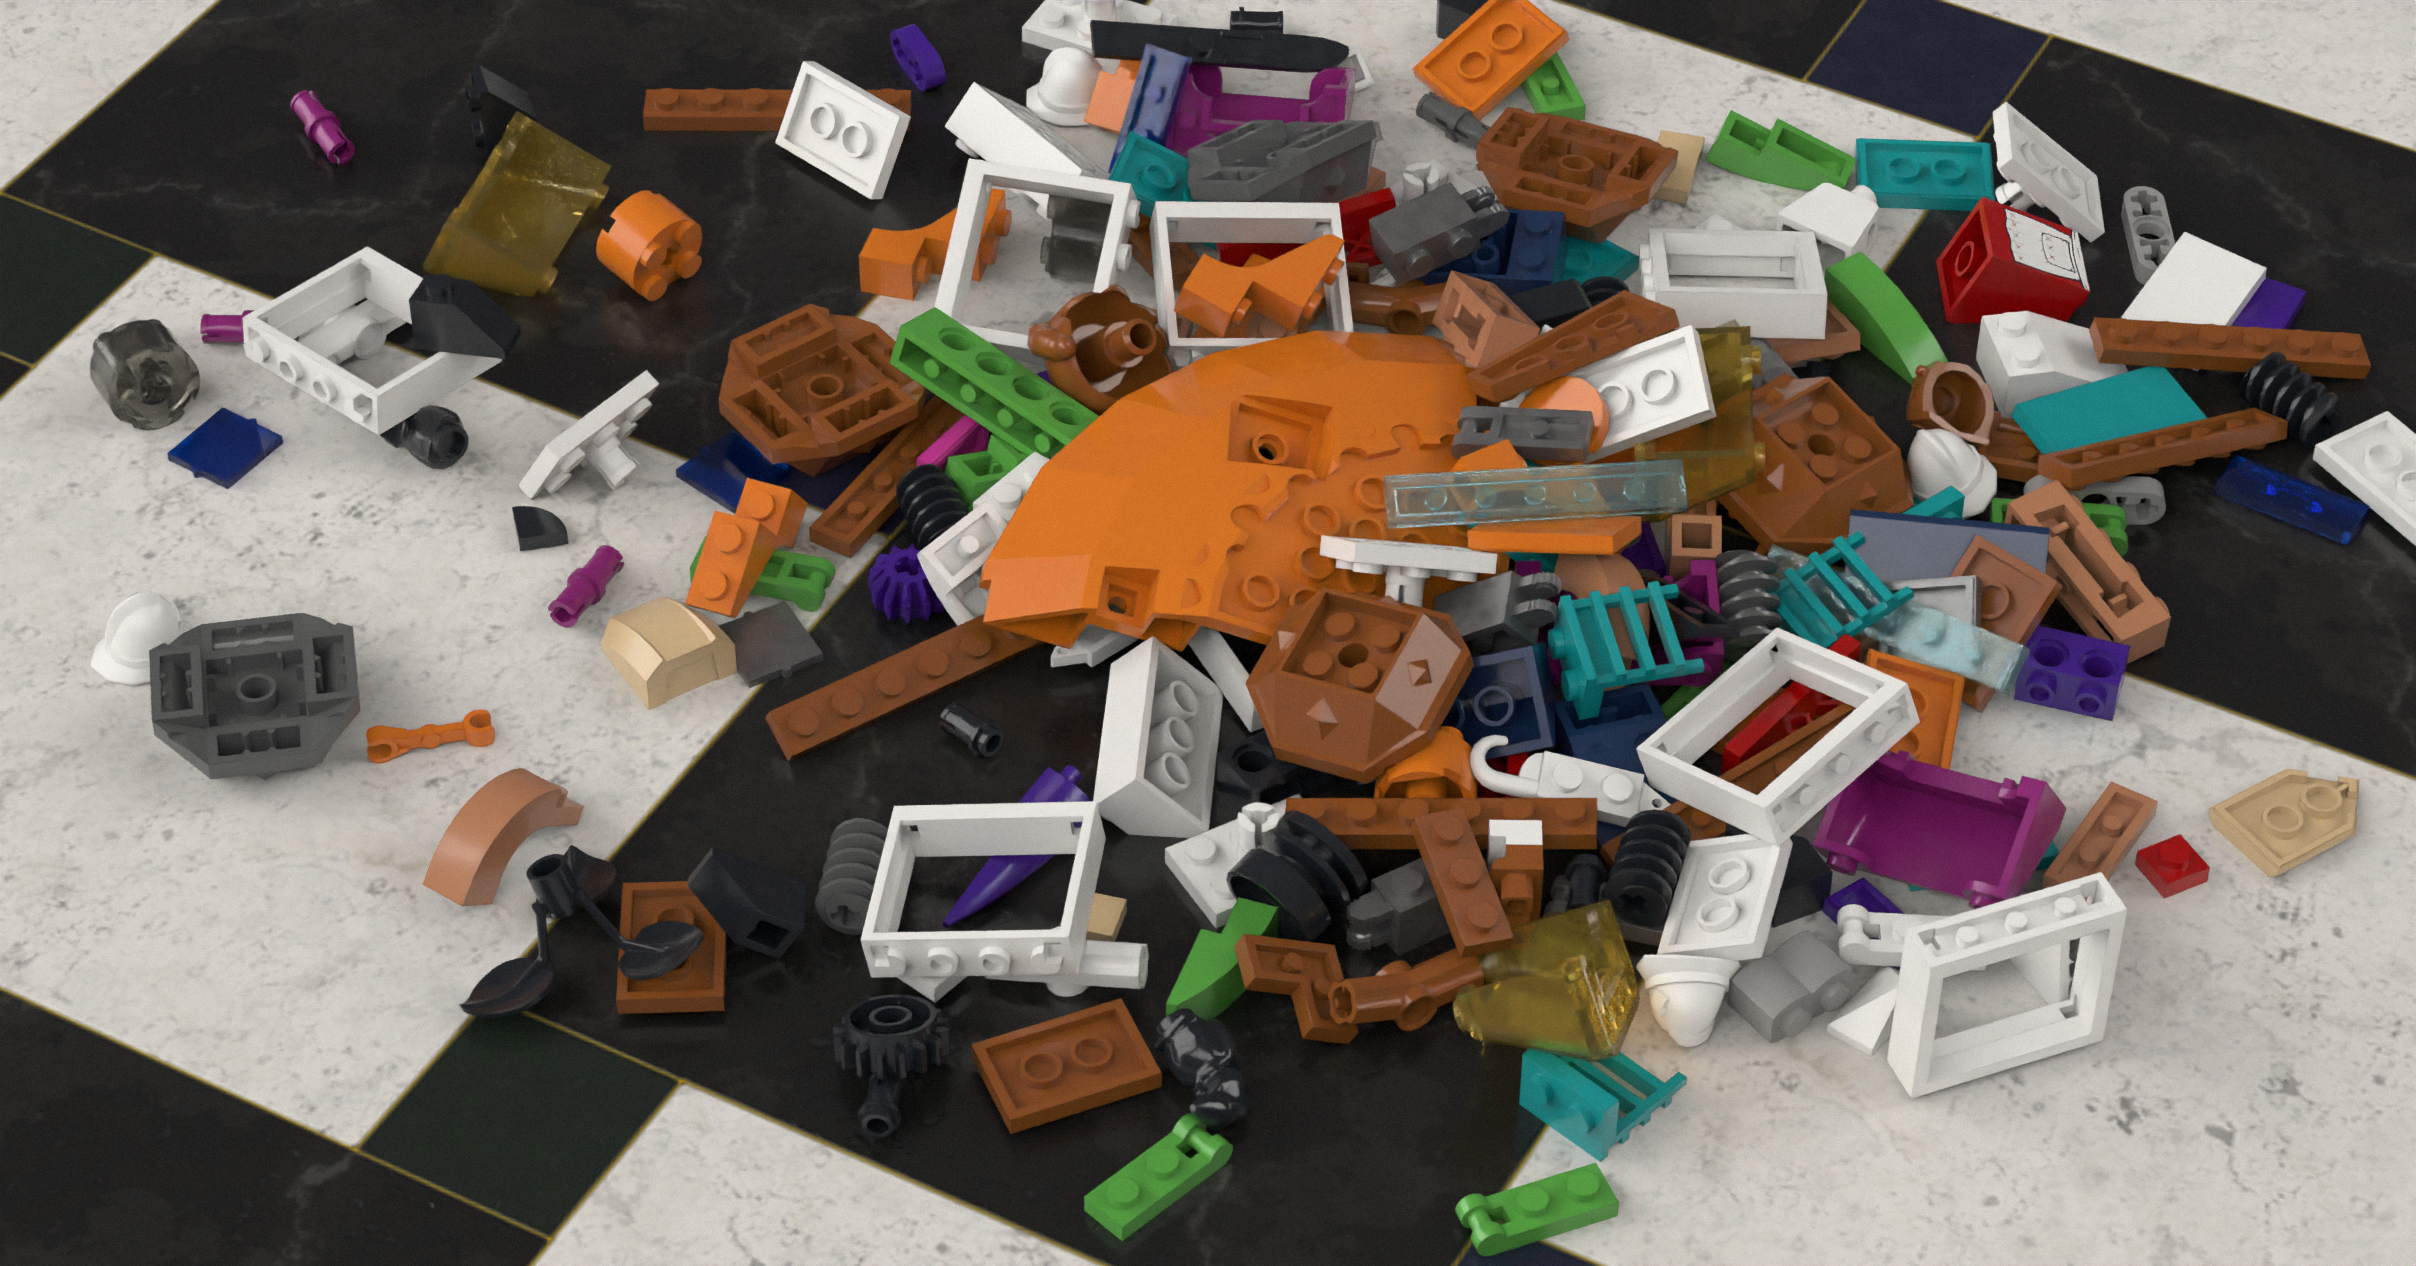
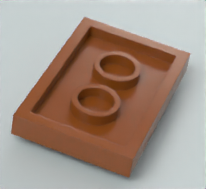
M1976 535L1950 577L1977 575L1982 579L1980 676L1965 677L1961 701L1983 713L2063 586L2057 580L1983 537Z
M688 881L623 883L620 934L624 938L634 941L637 934L648 925L664 921H679L701 929L705 939L700 942L699 947L684 962L657 978L633 980L624 976L618 966L616 995L618 1014L725 1011L727 934L688 887ZM619 948L618 963H619L620 958L627 952V951L621 950L620 948Z
M1122 998L971 1044L972 1059L1010 1134L1162 1087V1072Z

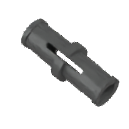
M1431 91L1420 99L1416 108V115L1439 127V129L1445 132L1447 138L1454 142L1461 141L1475 150H1477L1479 140L1490 129V126L1475 118L1473 112L1469 109L1453 106Z

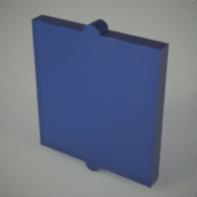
M222 407L171 449L167 456L169 461L193 472L195 478L203 477L229 489L283 444V438L281 435L259 425L256 419L251 418L248 420Z
M730 431L709 447H701L699 454L676 469V477L734 514L736 513L747 478L777 485L791 475V467L784 463L772 464L752 443L734 431Z

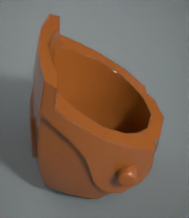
M1934 361L1928 366L1919 365L1915 371L1917 376L1913 381L1907 403L1906 419L1912 424V427L1917 431L1921 429H1943L1957 434L1970 445L1976 447L1988 445L1990 440L1987 438L1994 419V399L1990 385L1985 383L1981 376L1966 364Z

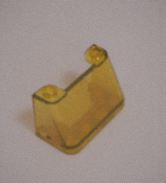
M516 111L505 129L506 131L502 139L492 151L459 207H455L421 269L432 276L445 274L456 279L471 280L478 287L533 298L537 290L544 294L547 293L559 270L552 266L587 208L590 206L597 210L610 188L603 181L612 166Z
M1750 326L1695 328L1700 337L1716 417L1645 443H1635L1638 516H1641V523H1658L1672 517V514H1680L1755 483L1756 472H1766L1765 443L1754 442L1752 375H1762L1761 345L1751 346ZM1678 329L1670 330V331L1665 332V333H1663V334H1661V335H1658V336H1656V337L1665 335V334H1667V333L1673 332V331L1678 330Z
M1605 900L1510 927L1514 936L1510 949L1479 955L1480 968L1486 982L1494 983L1478 988L1473 984L1460 988L1456 995L1457 1000L1453 1001L1454 1015L1462 1032L1469 1031L1475 1040L1597 1062L1619 1054L1639 1007L1640 997L1637 980L1610 900Z

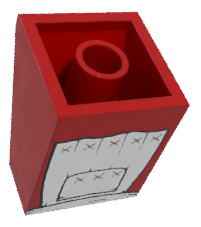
M1985 197L1979 200L1936 260L1946 321L1951 323H1981L1982 316L2030 311L2067 322L2076 308L2084 305L2090 292V284L2088 283L2084 266V255L2081 251L2077 231Z

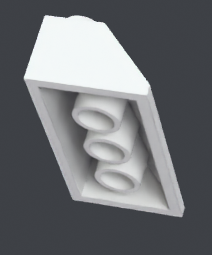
M973 82L945 125L948 130L958 137L955 145L974 158H978L980 155L985 161L1104 180H1108L1109 174L1026 107ZM1009 188L1010 191L1029 203L1032 200L1037 202L1039 206L1036 212L1057 226L1063 220L1079 228L1099 218L1098 203L1100 202Z
M1154 636L1111 663L1093 801H1097L1100 815L1103 818L1114 823L1128 835L1191 838L1209 831L1223 693L1219 686Z

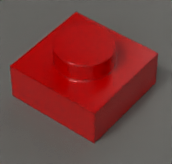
M2181 834L2138 850L2135 866L2164 899L2207 882L2210 870L2207 863Z

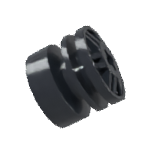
M1296 810L1287 811L1278 821L1277 829H1270L1265 834L1263 839L1265 850L1260 848L1251 849L1228 872L1226 881L1236 901L1240 897L1278 907V938L1315 943L1331 924L1332 920L1329 911L1332 913H1343L1348 908L1350 899L1357 898L1366 889L1368 881L1364 869L1354 854L1327 827L1307 814Z

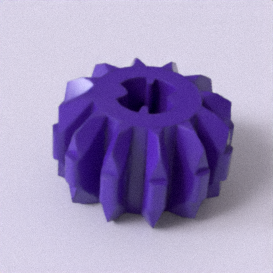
M913 543L908 549L901 550L896 546H892L889 555H877L874 567L870 568V575L868 576L869 590L871 591L875 610L884 611L888 621L903 617L907 625L912 618L919 617L928 622L931 613H943L944 606L930 585L917 557L921 550H917Z

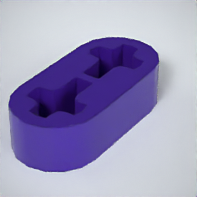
M910 24L892 30L890 41L894 56L920 91H927L943 86L946 81V75L941 57L915 24Z

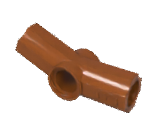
M1413 279L1400 286L1397 284L1395 287L1348 281L1352 321L1354 323L1386 327L1390 334L1423 335L1425 328L1435 326L1432 321L1447 282L1426 285L1422 281Z
M1457 948L1412 967L1406 961L1398 960L1384 966L1375 976L1334 980L1327 994L1330 1000L1329 1014L1338 1025L1393 1020L1403 1031L1416 1030L1432 1019L1439 1006L1483 988L1484 974L1476 955L1460 958Z

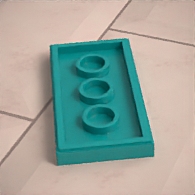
M2147 366L2017 403L2011 414L2043 455L2207 418L2166 368Z

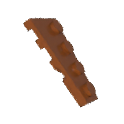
M1623 290L1466 375L1472 393L1494 403L1506 402L1514 399L1523 391L1680 327L1675 309Z

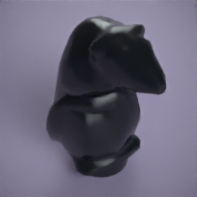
M428 405L420 408L417 413L380 434L387 443L395 448L404 445L418 461L432 469H445L453 466L465 454L469 443L468 434L457 413L437 405Z
M1188 1008L1177 1010L1165 1017L1157 1026L1156 1034L1159 1039L1155 1043L1154 1049L1157 1052L1165 1053L1170 1071L1188 1089L1194 1088L1193 1095L1196 1097V1101L1190 1106L1191 1113L1205 1125L1211 1127L1214 1133L1245 1118L1250 1107L1249 1088L1234 1056V1044L1228 1028L1218 1019H1203Z

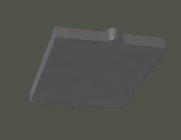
M785 601L754 613L746 611L743 617L718 626L735 644L737 671L749 688L781 676L788 678L794 671L823 661L822 651Z

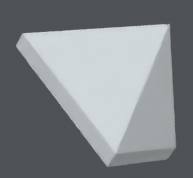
M1882 966L1829 1022L1826 1032L1872 1057L1891 1035L1900 971L1892 966Z

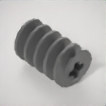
M1749 550L1727 551L1718 554L1715 559L1716 566L1718 567L1716 573L1717 584L1720 586L1718 589L1720 615L1741 627L1739 638L1723 641L1724 658L1735 662L1740 660L1768 636L1773 629L1778 628L1782 624L1781 615L1772 612L1781 606L1780 597L1772 593L1778 590L1780 581L1777 577L1770 575L1779 569V563L1777 559Z
M853 818L838 825L831 835L830 847L827 851V861L823 867V876L819 883L815 907L820 919L830 928L841 933L861 935L863 932L888 829L881 823L870 819Z

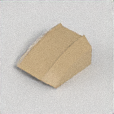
M663 596L609 618L600 643L604 654L649 710L667 703V700L714 680H721L737 673L735 644L724 631L704 614Z

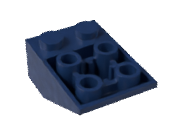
M1507 209L1510 214L1507 224L1499 230H1495L1494 233L1481 238L1480 249L1415 279L1430 285L1447 282L1450 272L1453 270L1494 283L1507 297L1561 282L1568 253L1565 213Z
M1648 682L1604 691L1598 717L1579 720L1573 701H1556L1555 746L1550 747L1553 753L1643 774V782L1650 787L1636 748L1667 722L1666 717ZM1652 788L1668 803L1673 804L1676 801H1678L1677 799ZM1597 820V846L1599 850H1601L1603 844L1624 833L1625 827Z

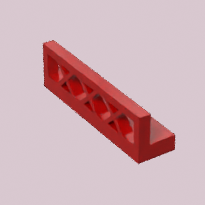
M1390 187L1337 202L1339 203L1342 234L1345 241L1344 251L1350 252L1345 257L1346 262L1369 263V267L1383 264L1373 251V246L1370 245L1372 238L1369 219L1396 207L1395 198ZM1307 243L1215 244L1220 262L1243 267L1253 253L1273 260Z
M1846 633L1829 648L1831 651L1859 662L1861 642ZM1793 681L1724 746L1721 775L1811 723V719L1815 715H1824L1844 702L1835 698L1832 700L1833 698Z

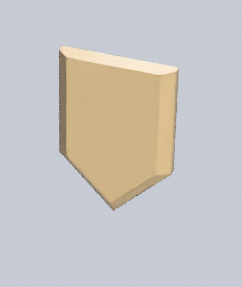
M2285 769L2209 808V816L2214 828L2268 877H2275L2355 836L2360 779L2339 776L2338 781L2310 778L2307 771Z

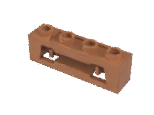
M1453 270L1450 272L1432 321L1444 334L1442 339L1455 346L1454 351L1466 357L1464 362L1476 369L1535 339L1540 331V328L1494 283Z
M2055 480L2008 502L2005 524L2049 528L2047 553L2049 559L2046 564V575L2057 580L2063 586L2056 598L2088 637L2129 645L2130 650L2127 664L2165 645L2171 620L2166 604L2159 597L2153 596L2141 581L2134 565L2124 561L2114 549L2108 534L2102 528L2095 526L2085 514L2080 500L2074 494H2069L2061 483ZM2103 597L2108 602L2109 606L2102 599ZM2098 619L2112 635L2113 641L2096 622Z

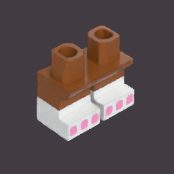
M1489 820L1486 867L1514 936L1511 947L1530 946L1531 931H1539L1544 870L1542 820Z

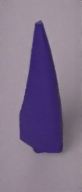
M1067 765L1060 773L1048 767L1019 803L1088 802L1091 800L1076 786L1082 779L1081 773L1075 767ZM1073 822L1074 828H1081L1082 822ZM1055 854L990 856L987 863L945 917L942 926L948 928L982 910L1014 889L1048 862Z

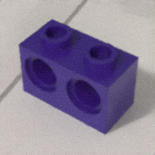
M2038 625L2023 650L2014 700L2113 721L2124 683L2130 646Z

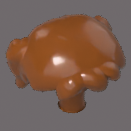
M1117 284L1110 285L1102 293L1091 291L1073 297L1049 322L1035 323L1028 332L1027 345L1033 355L1044 359L1052 385L1098 416H1101L1120 398L1173 373L1171 363L1163 352L1167 345V334L1156 323V314L1144 305L1130 302L1125 289Z

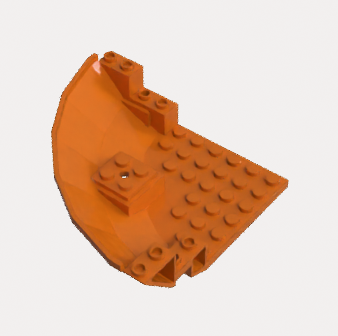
M1315 330L1211 353L1120 398L1041 467L982 567L979 588L989 589L983 624L1067 649L1073 646L1086 625L1092 624L1145 641L1154 636L1168 648L1182 652L1201 626L1267 645L1289 606L1307 602L1323 587L1348 594L1364 592L1384 597L1386 591V572H1383V574L1354 572L1351 569L1336 568L1335 558L1319 555L1321 535L1468 548L1467 531L1471 528L1456 518L1461 509L1444 482L1445 477L1458 461L1451 454V446L1454 436L1460 433L1457 422L1462 408L1466 406L1499 407L1501 403H1494L1472 393L1466 375L1477 369L1464 362L1466 357L1456 353L1453 344L1433 336ZM1259 448L1269 449L1274 459L1269 460L1263 457L1258 451ZM1485 551L1497 554L1496 574L1478 573L1477 582L1497 576L1500 573L1508 572L1510 556L1502 551ZM1430 575V578H1426L1422 606L1423 608L1434 610L1437 595L1476 582L1450 580L1447 577ZM1108 605L1117 606L1122 614L1111 611Z

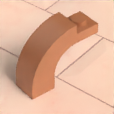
M1667 475L1665 566L1666 576H1673L1674 582L1683 579L1689 573L1690 560H1715L1717 555L1722 553V516H1716V498L1705 487V477Z
M1559 553L1554 575L1559 576L1561 579V590L1573 593L1578 599L1589 598L1591 591L1600 590L1601 596L1618 593L1619 587L1629 586L1631 591L1646 589L1638 570L1622 555L1616 553L1613 555ZM1649 602L1635 604L1648 641L1650 628ZM1620 607L1606 609L1625 669L1630 670L1632 660L1637 661ZM1625 685L1605 688L1604 691L1623 688Z
M524 768L507 771L480 788L455 816L439 842L422 885L461 906L492 904L505 868L522 842L532 833L544 827L577 825L584 806L567 798L568 791L562 786L551 783Z

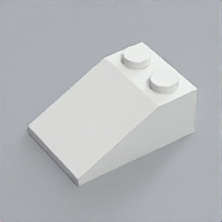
M2030 311L2006 312L2003 314L1986 315L1981 318L1976 360L1986 383L1990 385L1992 396L2002 417L2013 418L2011 414L2017 403L2128 372L2123 364L2098 362L2088 328Z

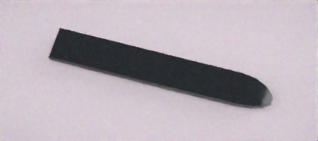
M1091 20L1090 22L1093 58L1313 73L1325 68L1337 67L1349 55V47L1347 45L1322 37Z

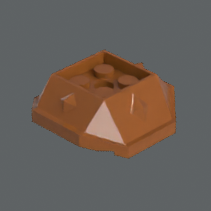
M1507 107L1479 140L1476 152V160L1497 196L1499 203L1502 206L1504 205L1506 209L1564 212L1568 236L1599 244L1628 215L1640 211L1642 206L1651 201L1676 168L1678 150L1670 147L1665 148L1660 143L1646 137L1564 116L1547 113L1534 114L1526 112L1524 109Z
M808 304L731 340L728 364L719 395L720 413L772 464L787 463L809 476L815 477L863 453H870L873 448L894 439L908 422L919 417L930 390L890 364L896 341L877 324L853 316L833 315L829 313L827 308Z
M1784 373L1719 409L1716 417L1713 419L1705 487L1768 553L1790 554L1791 550L1807 554H1812L1816 551L1821 555L1834 547L1832 540L1841 535L1844 540L1847 538L1851 509L1902 514L1914 506L1910 474L1907 463L1901 457L1900 448L1876 425L1875 418L1866 415L1829 376L1798 379Z
M1323 587L1307 602L1289 606L1245 684L1276 759L1367 784L1384 774V768L1413 756L1432 743L1469 676L1474 663L1471 653L1450 614L1395 601L1390 595L1380 597L1364 592L1348 594Z

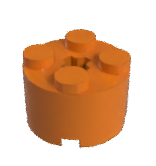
M650 190L639 191L624 200L610 215L616 221L609 233L602 229L597 240L596 253L598 260L649 301L659 299L665 293L668 284L676 279L692 277L698 271L702 262V258L698 255L702 242L700 225L660 193L654 194Z
M1451 726L1440 727L1429 746L1401 762L1384 768L1385 773L1376 778L1374 798H1478L1479 782L1474 777L1470 767V753L1473 748L1463 740V734L1457 728Z

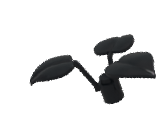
M570 845L564 855L551 854L544 856L531 864L526 872V876L537 896L536 902L531 907L536 915L539 946L538 958L536 960L516 958L496 966L478 982L469 998L464 1003L459 1004V1006L465 1013L473 1016L501 1018L521 1013L542 1000L556 981L554 973L551 970L545 969L550 962L546 918H565L575 913L580 907H584L621 950L627 951L620 958L618 966L624 976L633 980H649L673 970L699 947L700 942L704 941L705 936L701 929L691 924L679 921H664L644 927L637 934L634 941L624 938L595 905L615 887L619 877L616 868L611 863L590 856L577 847Z

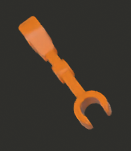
M480 709L469 712L464 717L463 722L438 726L426 724L419 729L413 730L378 725L369 728L366 732L367 742L370 745L367 747L369 759L373 763H385L410 751V749L419 747L433 749L440 744L463 740L475 747H485L494 742L495 730L491 726L490 713L487 710Z

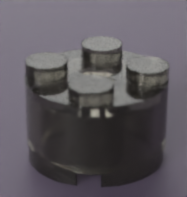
M1049 195L1047 218L1052 219L1051 237H1043L1040 263L1045 264V272H1049L1052 279L1095 283L1112 204Z
M138 320L122 324L110 332L100 334L93 343L94 352L90 362L92 383L120 421L132 424L134 428L140 430L161 429L173 424L185 414L183 408L191 397L195 400L200 388V374L197 365L172 331L165 327L160 320Z

